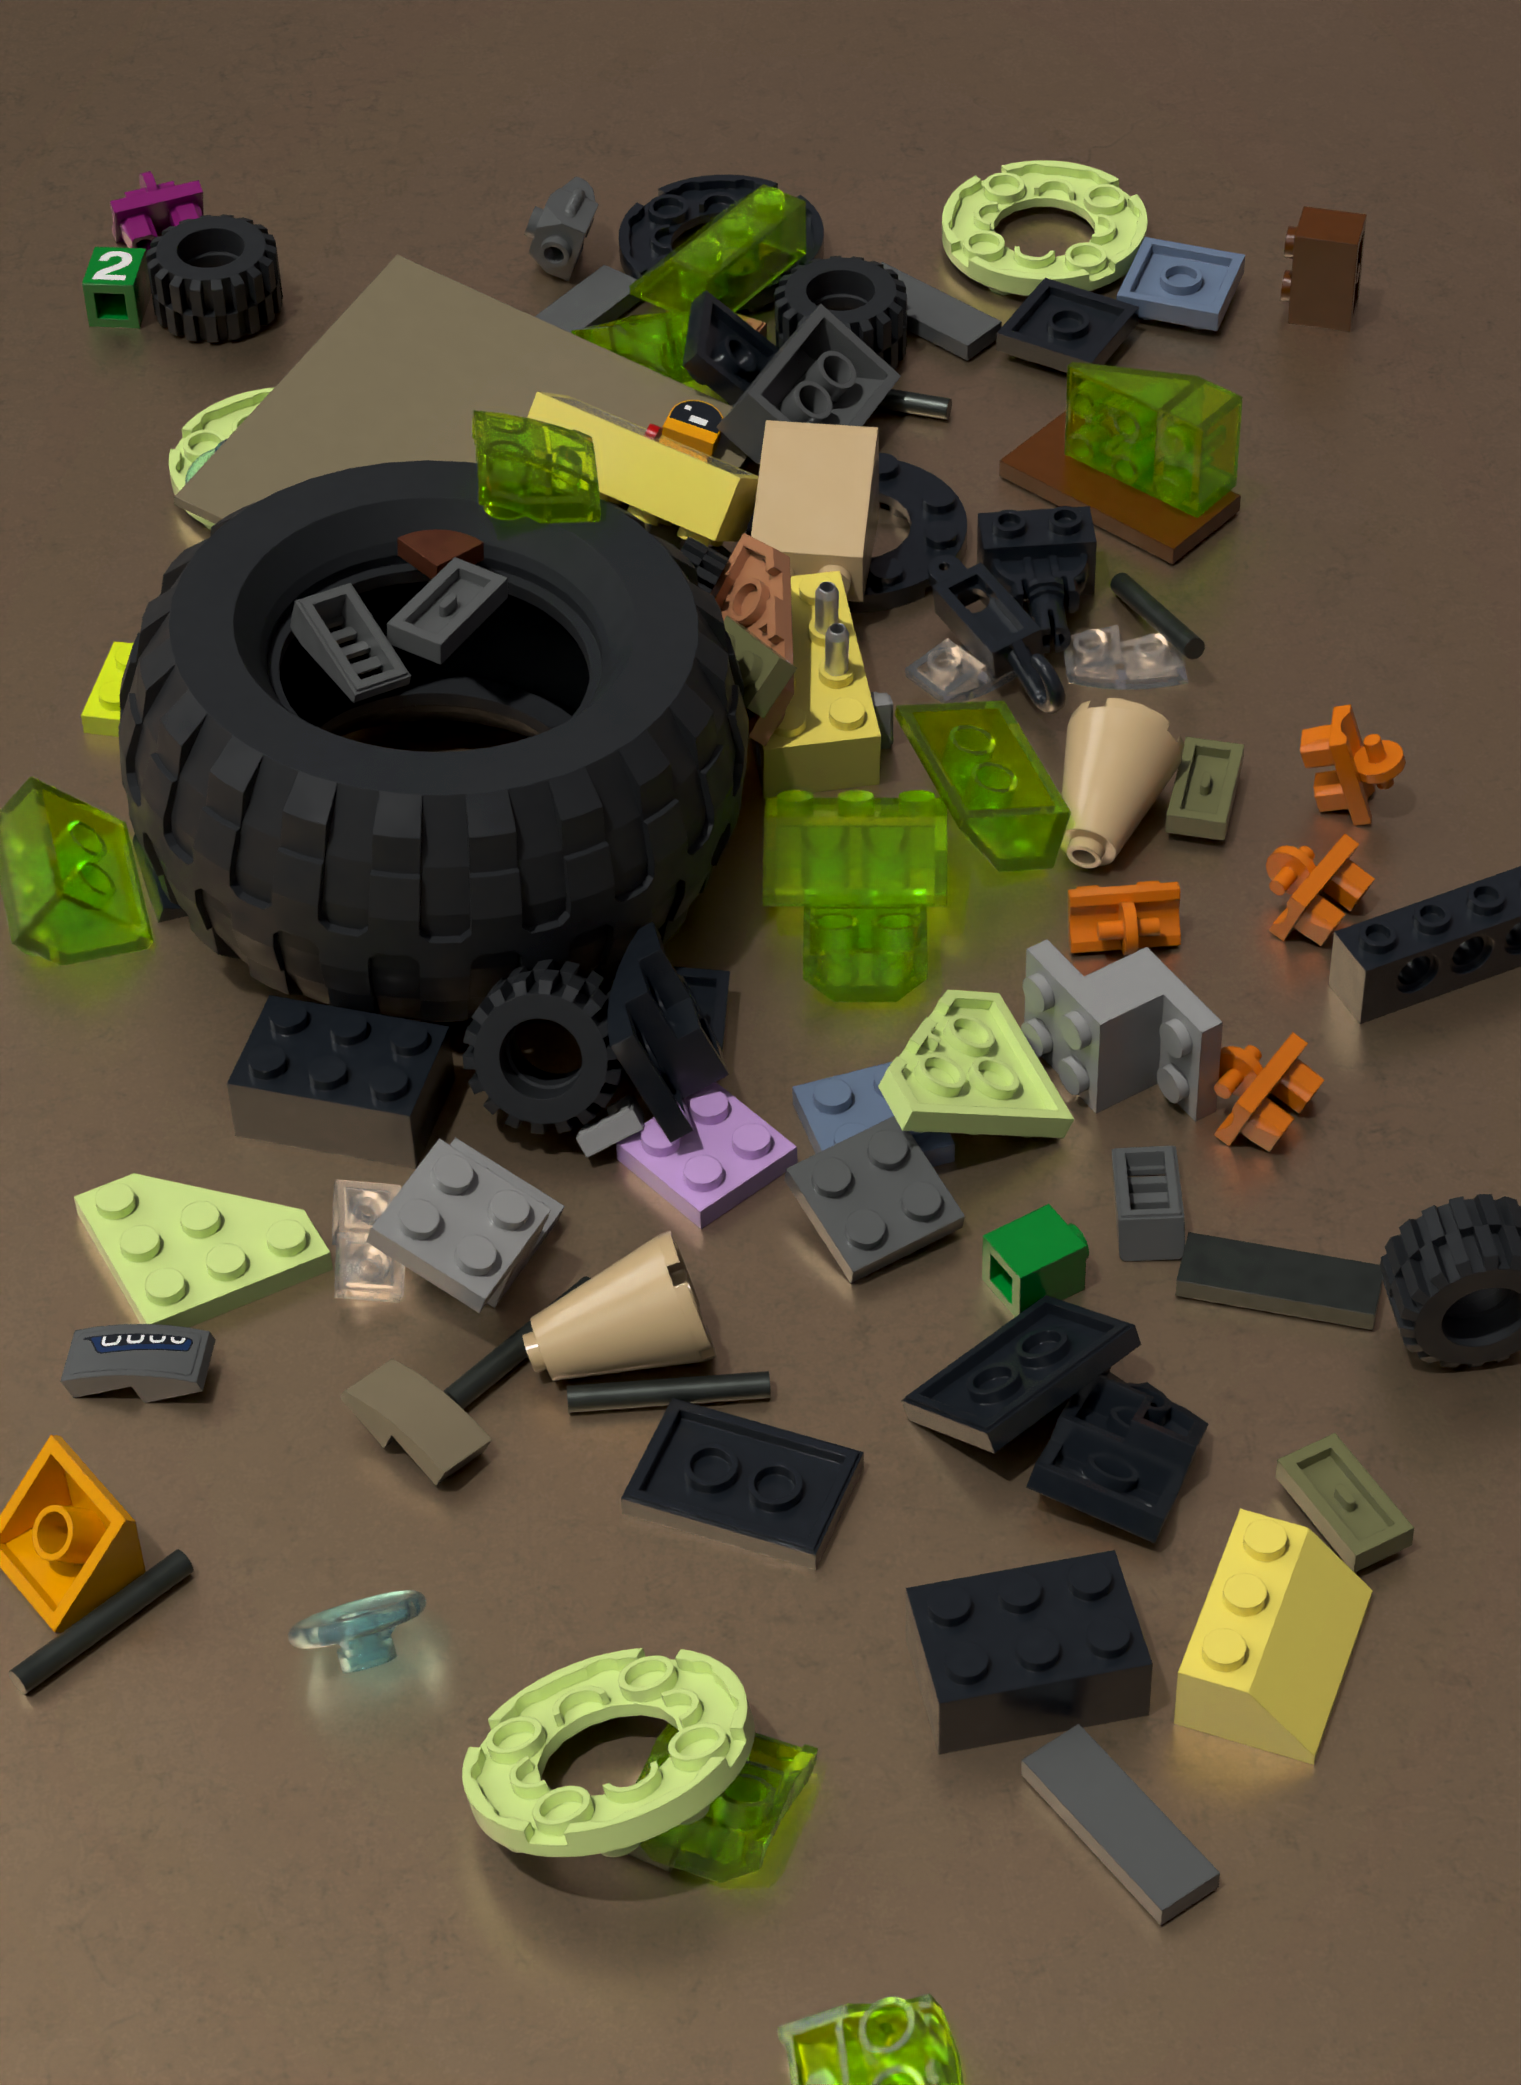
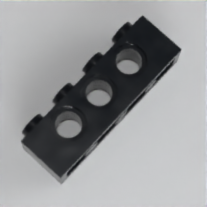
M1521 866L1334 931L1329 986L1358 1023L1362 1024L1521 967Z

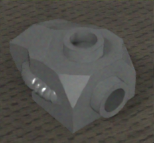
M577 176L552 193L544 209L535 206L524 234L533 239L529 249V254L545 272L566 281L570 280L580 258L584 238H587L594 221L593 217L599 205L595 201L593 188L586 180Z

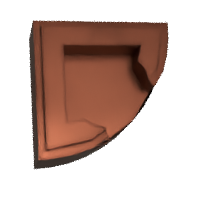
M433 529L412 532L397 538L398 556L431 580L454 557L474 565L484 560V542L465 533Z

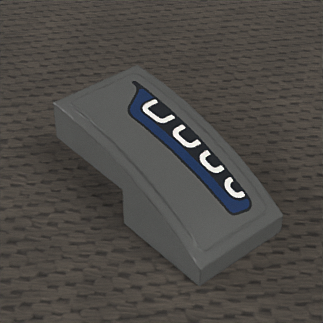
M118 1324L75 1330L60 1382L73 1398L130 1386L144 1403L201 1392L204 1388L216 1339L210 1331L160 1324Z

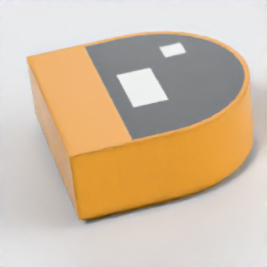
M699 400L683 401L676 404L670 411L662 426V436L712 456L721 439L722 432L716 426L721 422L723 416L716 407L707 402Z

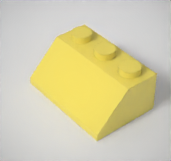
M1240 1509L1178 1671L1174 1724L1314 1765L1368 1611L1373 1590L1310 1528Z

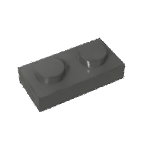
M454 557L387 623V640L395 647L441 665L508 598V578Z

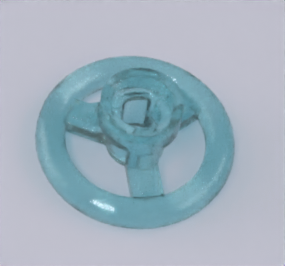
M416 1590L395 1591L355 1600L301 1620L289 1630L288 1640L293 1647L298 1649H314L339 1644L341 1648L336 1652L343 1673L369 1669L387 1663L397 1657L391 1635L396 1626L420 1615L425 1610L427 1601L425 1596Z

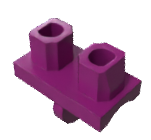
M151 171L139 174L140 189L124 192L125 198L110 201L113 226L111 227L116 244L125 242L128 248L146 249V254L147 250L151 249L150 243L155 237H158L157 234L162 233L169 226H177L180 221L197 219L200 216H204L203 190L199 180L175 185L174 181L156 184Z

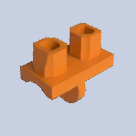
M1351 704L1333 707L1330 725L1302 730L1300 754L1305 768L1311 769L1334 765L1336 769L1315 773L1314 794L1319 812L1349 809L1354 826L1371 824L1372 814L1367 800L1375 792L1376 785L1381 790L1389 789L1394 785L1393 778L1403 771L1406 764L1402 747L1396 742L1381 740L1378 734H1370L1362 741Z
M1344 833L1317 866L1313 862L1315 854L1307 846H1301L1298 849L1285 845L1274 850L1266 862L1267 874L1271 879L1269 888L1276 895L1281 896L1286 892L1291 894V897L1287 901V908L1272 924L1269 931L1284 941L1295 928L1322 947L1346 915L1322 896L1324 892L1346 909L1352 911L1375 880V878L1350 860L1359 843Z
M1158 880L1137 882L1136 885L1099 887L1098 885L1078 886L1076 889L1068 890V929L1071 953L1122 949L1123 955L1128 956L1137 952L1138 948L1181 945L1179 918L1180 887L1178 882L1160 883Z
M1292 1032L1264 1068L1259 1062L1262 1054L1255 1046L1248 1045L1245 1049L1227 1046L1221 1049L1219 1080L1214 1085V1091L1224 1099L1229 1098L1232 1094L1240 1098L1233 1106V1111L1217 1129L1214 1136L1230 1146L1236 1137L1242 1133L1268 1152L1271 1151L1295 1118L1268 1099L1271 1094L1275 1095L1300 1114L1325 1081L1309 1066L1298 1059L1308 1044L1306 1041Z

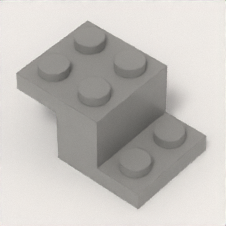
M1048 939L1026 949V978L1023 980L1025 1015L1021 1031L1037 1057H1042L1059 1074L1062 1084L1069 1093L1079 1095L1097 1114L1158 1084L1163 1095L1170 1102L1178 1103L1195 1122L1216 1112L1217 1094L1214 1091V1085L1219 1080L1223 1022L1148 947L1086 976H1083Z
M456 1137L450 1145L439 1138L371 1227L366 1242L480 1313L486 1303L494 1308L497 1306L558 1222L565 1206Z

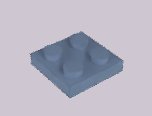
M1145 237L1117 293L1116 300L1138 306L1139 319L1159 320L1186 325L1192 329L1218 331L1244 274L1245 255Z
M892 1062L792 1087L793 1106L815 1154L894 1116L878 1087ZM909 1131L933 1167L955 1161V1143L950 1133H919Z

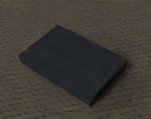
M1045 1295L909 1393L901 1401L908 1420L989 1452L996 1453L1138 1348L1141 1342L1134 1324Z
M672 1398L621 1497L622 1514L816 1570L864 1468V1452Z

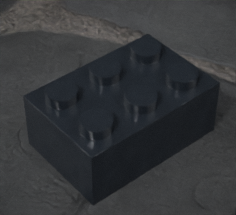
M269 995L227 1082L235 1136L416 1169L455 1081L450 1027Z
M1115 1550L906 1588V1642L938 1755L1068 1731L1077 1724L1084 1728L1149 1716L1153 1663Z

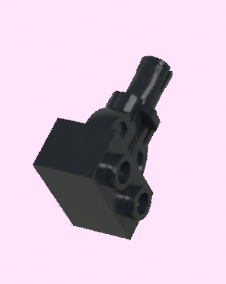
M1060 506L1052 509L1002 510L999 512L978 513L977 564L981 562L1022 608L1024 600L1027 602L1028 615L1042 629L1044 653H1050L1048 635L1053 637L1055 653L1066 650L1071 643V634L1066 620L1064 598L1067 602L1068 613H1075L1079 609V595L1095 594L1097 541L1090 506Z

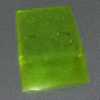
M1071 362L1067 366L1064 454L1198 518L1236 486L1243 397L1196 375Z

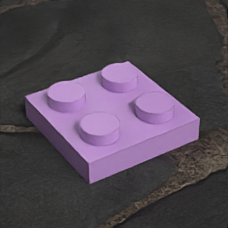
M717 1082L684 1098L693 1127L692 1132L670 1142L655 1117L644 1123L643 1130L616 1143L617 1160L700 1229L786 1172V1168L798 1163L797 1146Z

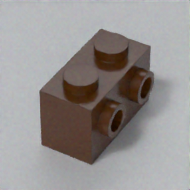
M1304 206L1298 226L1288 227L1284 258L1293 259L1292 270H1285L1281 287V301L1289 302L1288 324L1350 332L1359 302L1367 214Z

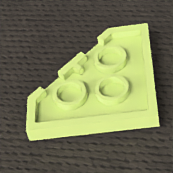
M947 989L930 1016L924 1019L909 1039L899 1057L896 1056L878 1086L902 1131L1008 1135L1026 1138H1064L1074 1121L1072 1114L1000 993Z
M136 1173L74 1196L78 1216L140 1324L192 1327L333 1270L331 1252L303 1209Z

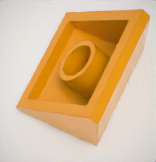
M50 1435L0 1514V1568L54 1632L62 1633L145 1573L146 1569L136 1521L61 1436Z

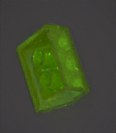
M764 184L723 210L629 285L630 295L689 319L691 302L707 290L735 313L806 254V201L786 194L777 188Z
M1005 701L897 705L894 716L955 823L999 872L1053 869L1071 811Z
M30 776L0 809V887L12 944L30 956H40L60 966L146 950L154 940L126 822Z
M788 790L780 792L777 798H766L764 813L763 906L947 907V798H935L934 793L925 790L904 791L899 794V798H874L873 793L864 790L844 791L838 794V798H814V795L808 791Z

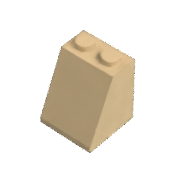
M766 420L751 537L789 556L791 576L840 571L847 601L863 602L879 520V428Z

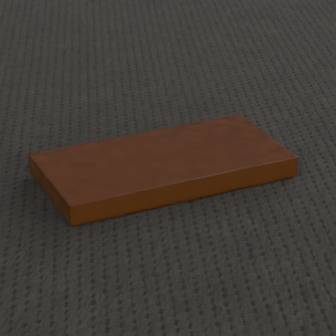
M1069 409L1011 451L999 463V476L1059 507L1090 506L1093 524L1171 564H1174L1240 511L1241 495Z

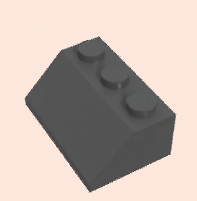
M820 304L787 339L716 428L754 462L760 464L766 420L863 426L901 375Z

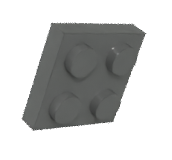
M895 1116L786 1168L784 1181L850 1283L963 1227L964 1213L909 1131H902Z

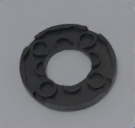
M744 175L699 176L658 188V196L644 206L636 203L630 208L621 222L618 238L620 262L625 274L644 282V293L664 303L684 308L688 313H690L691 302L705 290L732 311L758 312L764 309L766 304L775 302V289L779 287V281L784 275L791 274V269L798 265H807L810 260L823 259L824 227L815 207L801 194L793 199L786 193L778 191V183ZM716 221L740 222L756 227L768 236L771 242L770 250L759 253L753 265L744 268V263H739L735 270L728 272L713 271L709 268L708 264L703 265V270L692 267V262L687 257L674 254L672 246L674 241L684 231L699 224Z
M879 453V502L887 504L893 515L907 519L910 525V532L908 537L896 549L877 557H871L863 602L848 601L850 613L889 610L924 598L925 588L930 586L927 571L930 560L939 555L949 554L962 562L967 549V517L963 504L957 494L934 474L910 463L899 461L888 453ZM754 511L746 529V534L751 536Z

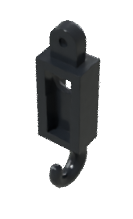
M949 554L939 555L931 559L928 563L927 571L929 583L933 589L935 613L994 680L1014 671L1028 696L1039 710L1048 714H1054L1062 709L1066 700L1064 687L1052 665L1043 656L1042 629L981 562L967 569L958 558ZM978 600H981L986 606L985 609L976 613H972L969 609L965 608Z

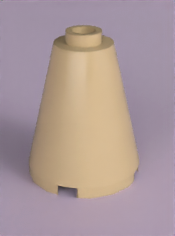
M1107 698L1104 707L1088 708L1090 700L1081 703L1072 713L1069 720L1066 736L1058 844L1068 859L1078 866L1095 868L1113 862L1180 766L1184 750V742L1181 736H1179L1176 742L1174 737L1168 732L1171 722L1162 714L1141 703L1121 698Z
M671 1231L657 1235L532 1316L530 1321L533 1331L522 1335L534 1371L538 1373L547 1369L553 1381L705 1362L717 1357L708 1326H703L701 1320L703 1317L699 1308L700 1303Z

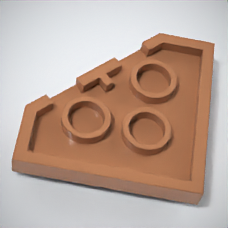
M743 533L710 594L714 596L721 609L723 621L728 616L743 625L793 665L790 557ZM794 674L764 718L746 708L749 718V738L764 746L767 745L774 730L783 721L786 708L794 695Z

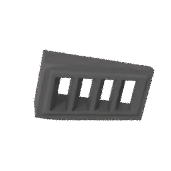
M351 583L295 601L290 623L292 632L305 650L353 703L410 683V673ZM341 626V630L330 633V628ZM350 640L355 642V644L340 648L338 645ZM363 654H366L369 657L368 659L353 664H350V662L348 661V659ZM378 668L383 672L362 680L358 676Z
M1176 1146L1112 1149L1120 1258L1126 1262L1181 1259L1185 1248V1217ZM1164 1174H1165V1176L1127 1177V1176L1164 1175Z

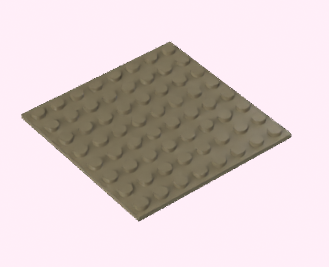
M397 254L175 495L174 505L216 524L224 517L247 505L308 479L349 468L388 462L424 460L471 462L527 472L526 468L529 462L514 456L513 453L537 392L568 395L646 429L651 423L662 427L672 408L683 401L699 400L707 402L716 407L721 412L723 418L733 406ZM723 433L712 457L740 469H743L751 459ZM558 480V482L573 486L575 488H577L579 485V483L573 481L572 484H569ZM609 502L625 511L628 510L629 504L623 502L622 505ZM658 523V526L652 525L649 531L650 534L673 544L679 550L686 541L677 536L680 526L673 523L672 526Z

